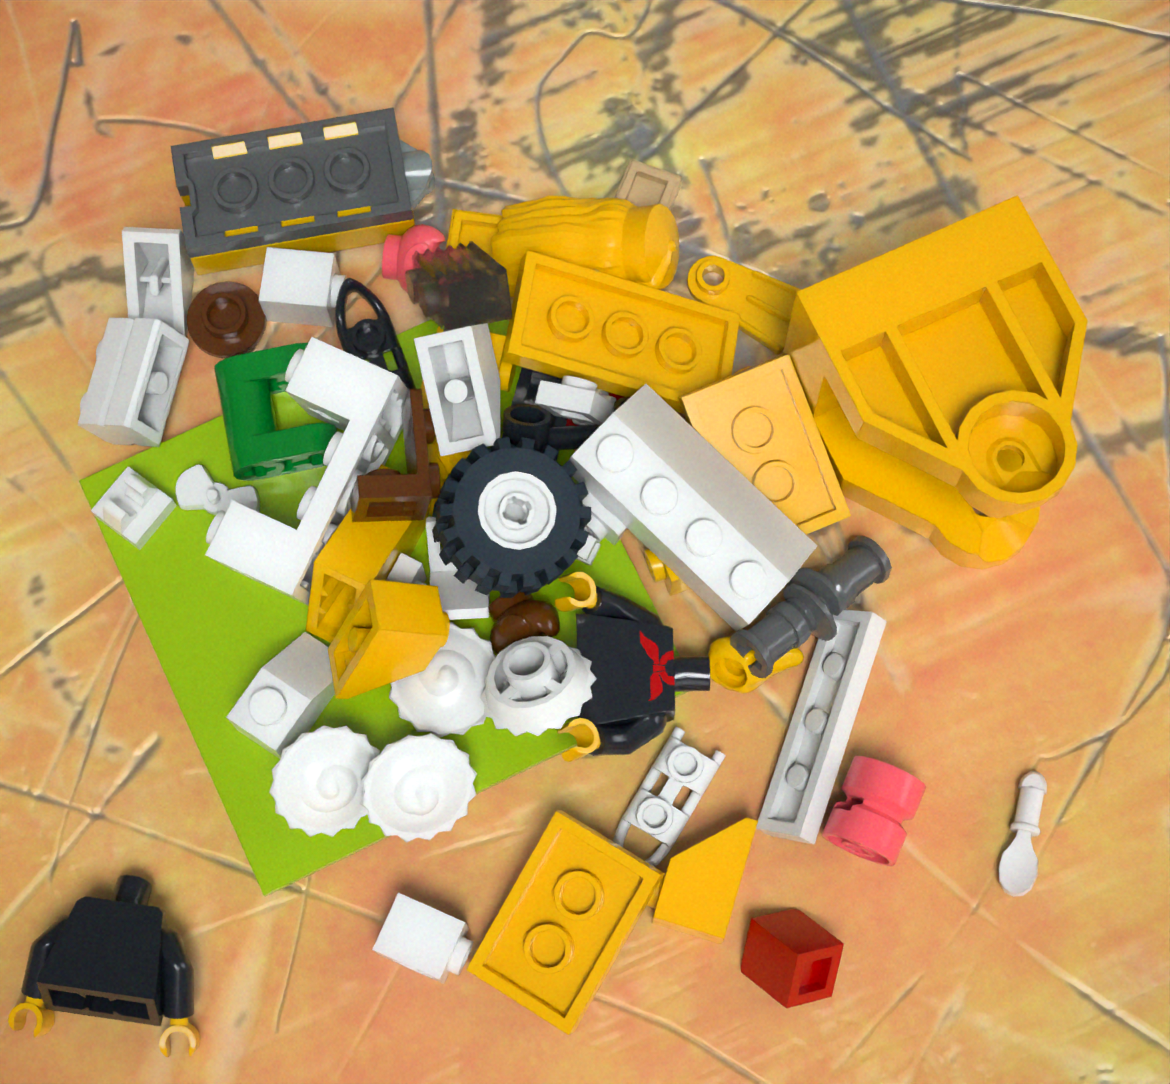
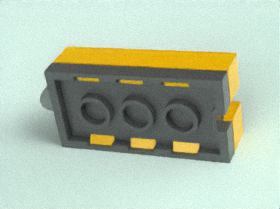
M394 108L171 146L176 187L185 207H180L185 249L198 275L264 264L267 247L329 253L385 243L388 234L403 236L407 229L415 225L413 210L425 195L431 193L435 188V177L429 154L423 150H417L400 140Z

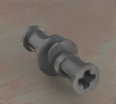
M855 537L848 544V551L832 564H826L819 571L809 568L799 569L786 584V589L783 591L785 601L778 602L769 609L766 616L748 631L741 629L734 633L730 638V645L743 658L753 649L757 661L748 665V668L753 676L766 678L772 673L774 663L791 649L800 647L808 640L811 633L818 639L824 641L832 640L837 635V626L833 615L838 616L855 602L856 597L873 583H883L889 578L892 569L889 558L884 550L869 537Z

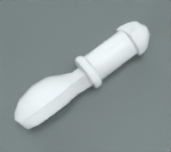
M1037 771L1028 772L1020 780L1018 785L1020 793L1015 820L1010 825V830L1017 833L1011 845L1003 852L998 867L999 884L1005 893L1013 897L1024 896L1029 892L1038 876V859L1033 850L1031 838L1040 834L1038 825L1043 797L1047 794V784L1043 775Z

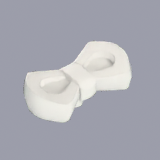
M198 464L189 468L177 480L175 493L178 505L183 510H205L210 514L216 515L221 510L226 512L231 500L257 512L260 510V498L255 487L250 485L229 490L228 487L221 483H214L208 470L202 465Z

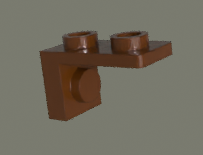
M421 388L408 389L402 409L407 474H401L394 469H377L366 475H357L350 499L352 522L424 520L431 499L439 497V466L437 462L429 463L427 444H433L435 430L430 408L423 409Z

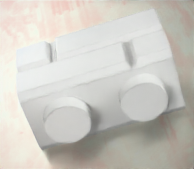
M109 318L103 339L99 342L96 349V363L88 390L80 402L81 413L78 426L115 445L136 444L139 446L160 447L166 420L189 346V339L163 321L155 318H135V320L130 318Z

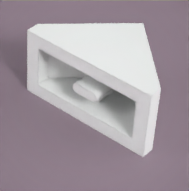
M124 227L122 230L128 318L135 320V318H155L163 321L186 337L188 334L187 313L191 304L195 268L185 249L184 235L181 229Z

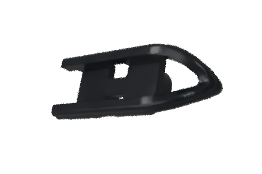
M353 278L345 279L339 289L335 307L336 329L343 351L360 359H367L370 363L398 375L408 389H417L386 308L378 297L362 283ZM356 292L365 299L375 311L378 319H363L352 328L347 329L346 305L349 294ZM389 351L392 352L398 368L393 371L388 370L383 354Z

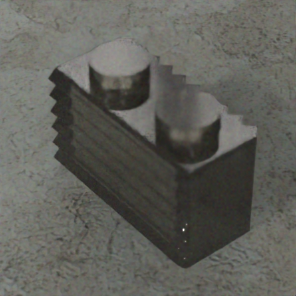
M470 241L467 246L459 243L456 249L449 244L445 251L438 246L434 253L427 248L423 255L417 250L412 255L413 269L406 270L405 273L410 301L412 304L419 303L424 316L432 318L433 321L435 320V324L437 323L443 329V332L472 325L512 319L507 270L473 241Z

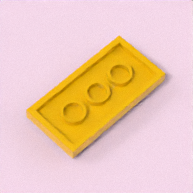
M527 250L520 261L502 361L562 379L563 376L582 378L596 383L597 389L624 397H631L647 384L676 412L684 414L678 400L679 396L732 375L741 314Z

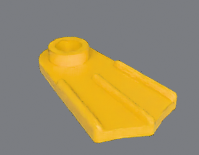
M719 256L703 257L692 265L688 273L687 286L691 296L696 301L741 314L739 330L776 354H780L784 350L795 295L797 291L802 289ZM715 272L721 275L723 281L719 285L712 286L705 283L703 277L707 273Z

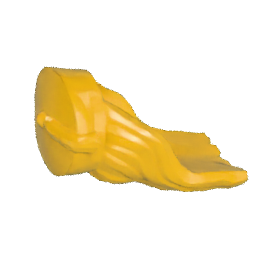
M548 195L538 199L507 205L501 210L503 219L499 221L497 226L499 232L491 238L494 264L500 268L498 279L507 297H514L520 261L527 250L658 290L666 288L673 281L679 261V233L671 211L662 204L637 207L628 200L619 198L596 199L594 197L573 198Z

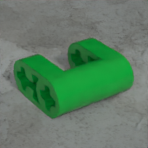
M295 343L225 358L214 366L233 477L243 481L260 480L326 466L323 464V457L330 440L338 432L337 427L329 423H315L278 430L272 394L286 392L285 390L289 383L285 381V374L289 362L295 352L299 349L305 350L308 343Z

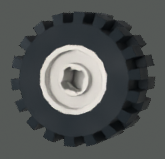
M509 437L496 439L491 447L487 448L484 443L475 447L466 459L462 457L454 466L440 489L439 497L434 504L432 517L436 518V524L432 529L434 542H441L443 547L439 553L440 558L445 566L452 562L458 569L454 577L463 584L470 579L478 584L475 591L484 595H488L494 590L500 591V598H513L519 592H524L525 596L538 592L546 584H551L572 565L578 557V551L586 544L589 532L584 531L585 526L591 521V507L583 506L582 502L589 494L585 482L575 485L571 477L577 469L570 460L561 466L554 460L559 451L549 445L542 452L533 449L534 439L522 437L517 445H511Z

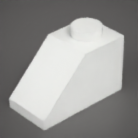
M488 323L414 338L440 456L469 451L483 443L486 447L492 446L494 441L500 438V377Z
M304 632L260 669L226 718L240 733L281 759L283 749L294 743L302 733H308L335 694L328 647Z

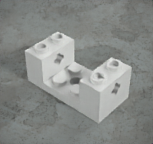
M311 337L305 350H297L290 360L285 374V381L289 384L285 391L309 415L335 425L337 428L344 430V433L336 432L326 448L323 464L327 466V469L318 487L310 486L299 504L297 518L301 522L297 530L231 500L227 511H219L209 526L206 543L210 544L205 554L229 569L308 606L314 561L351 509L350 499L357 475H366L373 470H377L381 464L385 466L403 428L402 409L408 393V388L398 375L314 337Z

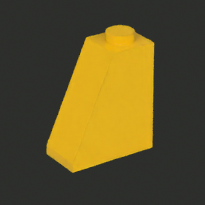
M381 464L378 469H391V468L386 467V466H384V465ZM431 501L424 520L352 522L351 509L348 511L314 561L306 623L307 632L330 643L333 641L369 580L386 581L399 555L403 553L409 557L411 556L426 527V518L429 516Z

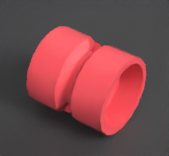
M855 756L841 787L847 799L844 802H836L834 804L822 836L833 845L860 858L885 866H894L907 836L901 824L905 820H912L914 818L926 786L915 776L893 765L869 757Z

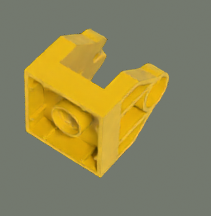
M1018 195L796 292L783 354L790 355L844 497L929 539L943 557L961 567L983 570L1003 565L1021 551L1039 521L1040 506L1059 494L1075 468L1078 444L1071 425V418L1088 320ZM972 507L988 516L985 517L976 514Z

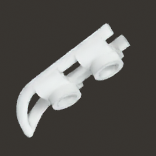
M678 727L674 728L629 804L613 838V842L623 847L624 840L632 824L661 841L662 843L655 853L645 860L654 867L672 849L726 756L716 750L710 759L699 753L695 748L682 743L681 739L685 731ZM661 773H663L669 779L660 794L655 796L650 792ZM685 786L691 789L692 792L680 811L673 807L672 804L681 788Z

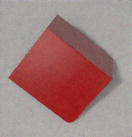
M798 909L754 917L750 920L741 962V972L786 1009L829 998L833 994L844 943Z

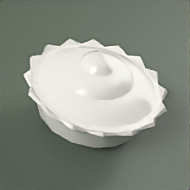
M450 622L448 640L443 647L439 648L427 668L422 672L390 683L389 698L398 706L399 717L410 721L417 732H431L439 738L450 733L464 735L472 726L484 724L486 716H484L485 704L480 697L485 689V679L487 678L490 664L496 658V655L493 654L491 641L481 639L474 628L461 629Z
M531 636L512 643L499 652L490 664L488 675L485 679V689L480 697L485 704L484 716L493 719L496 729H508L514 736H519L526 732L539 736L548 728L561 729L568 718L579 716L582 704L592 698L590 687L597 679L590 670L592 661L583 657L579 649L569 647L563 641L549 636Z
M323 725L314 732L302 733L294 743L283 749L280 761L272 769L273 783L269 793L275 799V813L285 817L290 829H302L309 837L319 833L333 837L341 829H354L359 819L368 815V810L360 804L364 792L361 781L368 772L369 762L380 754V750L369 744L367 735L354 733L347 726L331 728Z
M432 733L424 736L408 735L386 745L383 751L369 762L368 772L361 781L364 792L360 804L368 810L369 823L379 825L385 836L398 835L406 843L417 837L430 841L438 832L451 831L457 819L468 815V802L477 795L473 785L477 773L469 765V754L459 750L453 740L440 739Z

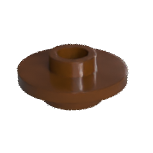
M220 282L206 287L193 299L187 313V327L192 340L203 352L218 358H229L245 354L257 345L266 328V315L261 308L258 295L252 289L236 282Z

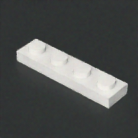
M843 610L838 616L833 615L837 626V635L829 641L821 639L817 641L756 829L769 836L815 844L887 622L874 612Z

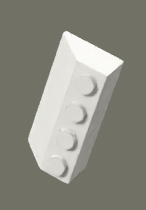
M647 384L613 412L569 459L577 469L573 477L579 483L585 482L587 490L607 510L617 517L627 529L736 632L749 625L792 579L817 547L803 531Z

